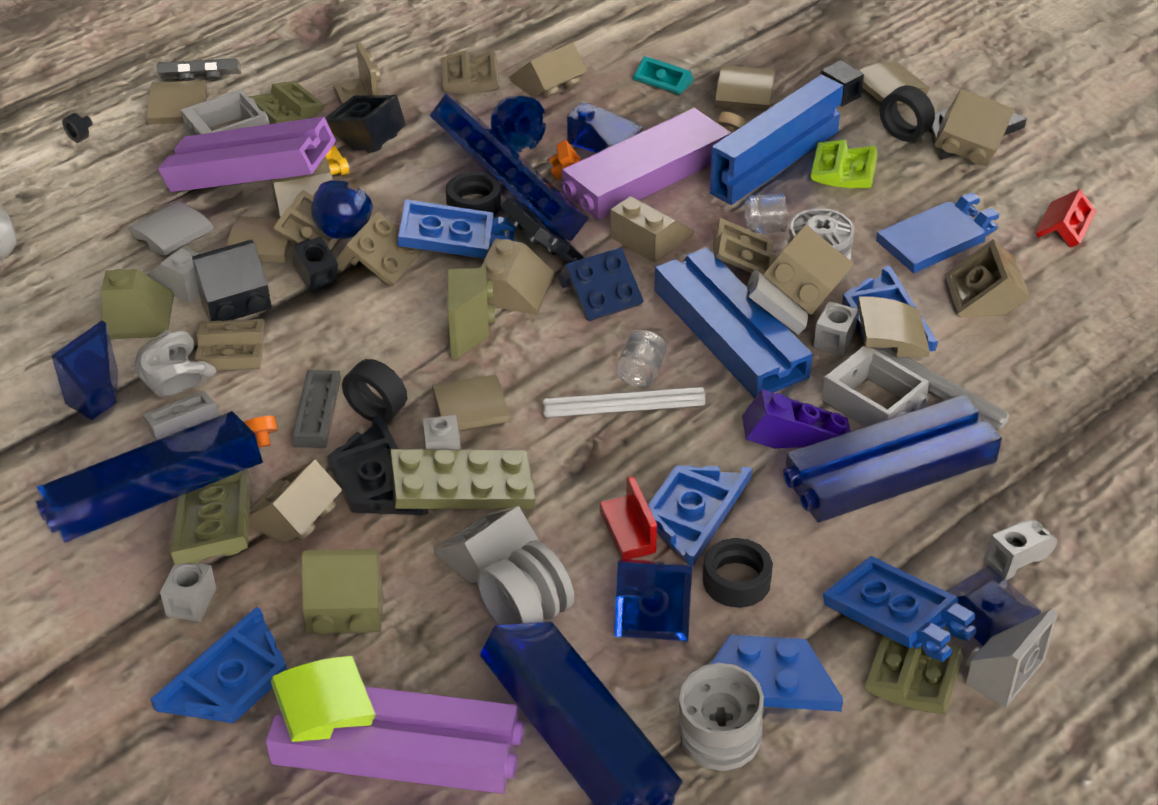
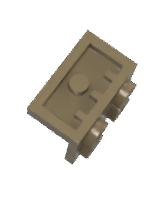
M356 43L360 79L355 81L347 80L334 85L335 95L340 106L354 95H382L380 89L377 88V82L381 81L379 68L377 65L373 66L372 55L370 51L364 49L362 43Z
M377 211L345 246L336 261L338 269L342 272L350 263L356 266L360 261L385 283L393 286L419 257L423 249L397 246L400 229Z

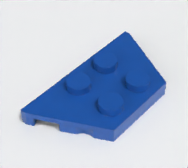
M891 266L884 267L882 274L876 279L869 277L862 281L860 286L853 287L845 292L842 300L843 305L858 309L859 296L879 297L899 301L917 309ZM858 312L856 328L864 340ZM922 317L929 351H936L938 341Z
M676 465L648 504L657 523V533L688 565L694 566L750 481L752 468L741 467L740 473L720 472V466L697 468L694 466Z
M258 607L254 608L150 700L153 709L157 712L235 723L273 688L271 684L272 676L287 670V665L281 652L276 647L275 639L264 621L261 609Z
M730 635L710 663V665L716 663L732 664L750 672L760 683L764 696V707L842 712L843 697L806 639Z

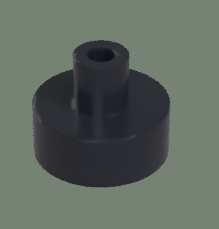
M72 113L62 120L66 134L75 143H79L89 137L88 128L93 125L90 117L85 116L81 118L78 114Z

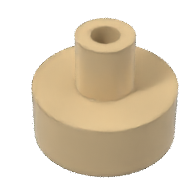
M721 112L717 123L733 133L744 126L747 121L737 114Z

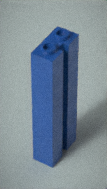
M819 75L713 145L709 194L733 205L817 147L818 143L824 142L836 134L839 129L840 113L836 107L841 105L843 85L826 76Z
M707 247L686 255L682 263L674 259L655 267L654 291L754 398L761 389L774 393L810 378L813 354L781 321L749 298L750 291L746 289L747 287Z

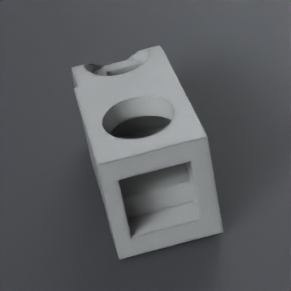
M1035 519L1021 522L991 535L983 561L1006 581L1015 577L1017 569L1034 561L1039 562L1047 558L1055 549L1057 538Z

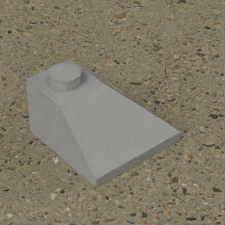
M182 246L146 275L173 291L175 297L190 303L200 295L192 256L202 253Z
M1049 609L991 637L982 649L976 647L966 662V667L969 668L966 685L1007 708L1044 663L1058 612Z

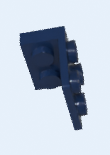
M622 247L568 263L558 276L562 288L573 286L587 321L639 306L644 301Z

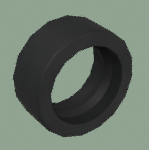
M904 85L898 87L881 101L879 108L880 119L884 128L891 136L905 142L917 140L933 126L935 120V110L931 100L922 90L914 86ZM897 101L905 103L913 110L917 118V126L909 124L902 118L898 111Z
M466 172L453 177L446 185L447 206L493 212V216H495L501 209V185L495 177L487 173ZM469 194H482L486 196L476 200L461 198Z
M375 359L360 361L344 377L342 382L343 394L349 405L355 412L371 422L373 418L379 415L382 416L385 423L392 420L405 406L408 399L407 390L401 378L386 364ZM367 384L373 387L383 399L374 394Z
M731 538L712 545L705 554L703 564V584L706 592L713 600L729 607H748L762 601L770 591L773 562L770 554L760 544L749 539ZM740 563L754 568L759 573V576L751 581L733 582L721 577L716 570L725 564Z

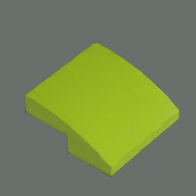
M846 139L818 143L811 172L812 180L835 187L872 188L878 156L876 145L848 149Z
M352 656L314 661L272 676L271 684L292 742L330 739L334 728L372 725L376 714Z

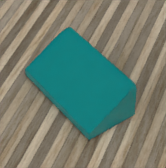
M647 56L643 57L633 76L635 81L677 95L686 90L694 80L690 70Z

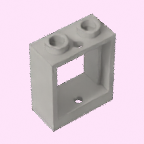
M242 89L181 109L185 133L188 136L270 124L266 112L261 111L257 107L255 100L249 98ZM239 118L244 119L243 121L213 131L210 129Z
M864 345L825 376L822 401L885 439L895 430L902 429L907 420L915 413L919 414L925 409L929 400L927 396L929 381L873 348H865ZM866 379H869L901 399L887 410L854 389Z

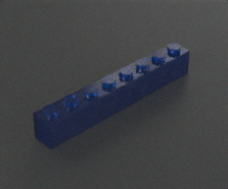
M445 93L429 116L550 230L572 241L589 218L467 106Z

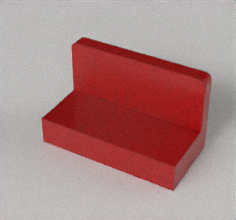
M1078 189L1050 203L1035 234L1040 238L1057 230L1070 248L1081 243L1096 210L1081 189Z
M627 477L626 496L600 502V513L622 561L656 553L657 523L635 477Z

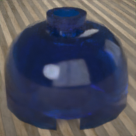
M510 95L499 101L493 109L490 118L492 134L500 145L512 151L523 152L521 150L528 146L531 150L538 145L545 133L546 123H543L542 115L545 114V110L540 102L532 97Z
M330 180L323 182L319 185L318 190L313 196L311 215L314 224L321 232L331 238L348 239L354 237L369 221L373 210L371 198L359 187L357 192L348 188L349 183L345 181Z

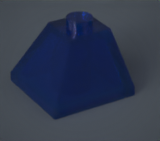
M580 102L567 115L568 143L595 153L631 138L643 130V126L608 110L593 106L590 103Z
M101 320L52 355L65 404L91 420L117 402L118 368L107 324Z
M619 559L614 636L688 641L692 566L660 561Z
M989 565L946 590V592L958 597L959 605L975 613V619L968 625L976 627V634L973 637L982 646L991 637L1041 613L1039 608Z

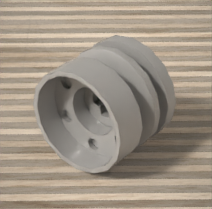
M816 208L800 212L791 220L788 243L794 239L805 225H808L851 261L855 228L852 221L844 214L831 209ZM849 271L837 285L841 284L848 277Z
M537 540L530 541L523 545L521 549L511 552L508 560H497L479 571L477 576L478 590L488 613L495 623L514 639L523 638L539 628L543 623V619L550 620L555 618L559 612H565L574 603V590L563 564L553 551Z
M716 663L706 665L691 673L681 686L679 697L680 738L684 751L695 763L712 770H732L740 768L751 761L760 749L763 732L764 696L760 683L750 672L732 664Z

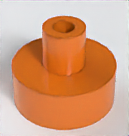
M275 416L256 417L242 423L244 436L247 438L255 437L257 448L270 446L269 434L278 431Z

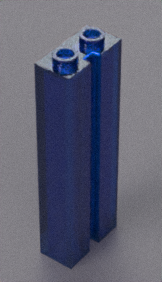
M965 395L788 452L786 467L783 469V477L787 486L793 488L799 496L803 508L806 511H810L819 523L997 462L1002 437L987 420L981 422L978 418V409Z
M231 411L37 487L41 499L35 501L42 520L46 521L51 534L58 532L65 543L263 463L255 433Z
M537 622L494 625L479 655L593 804L672 805L675 800L674 796L683 781L554 623Z

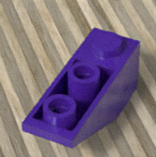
M761 389L742 415L746 440L774 449L848 446L853 442L847 417Z

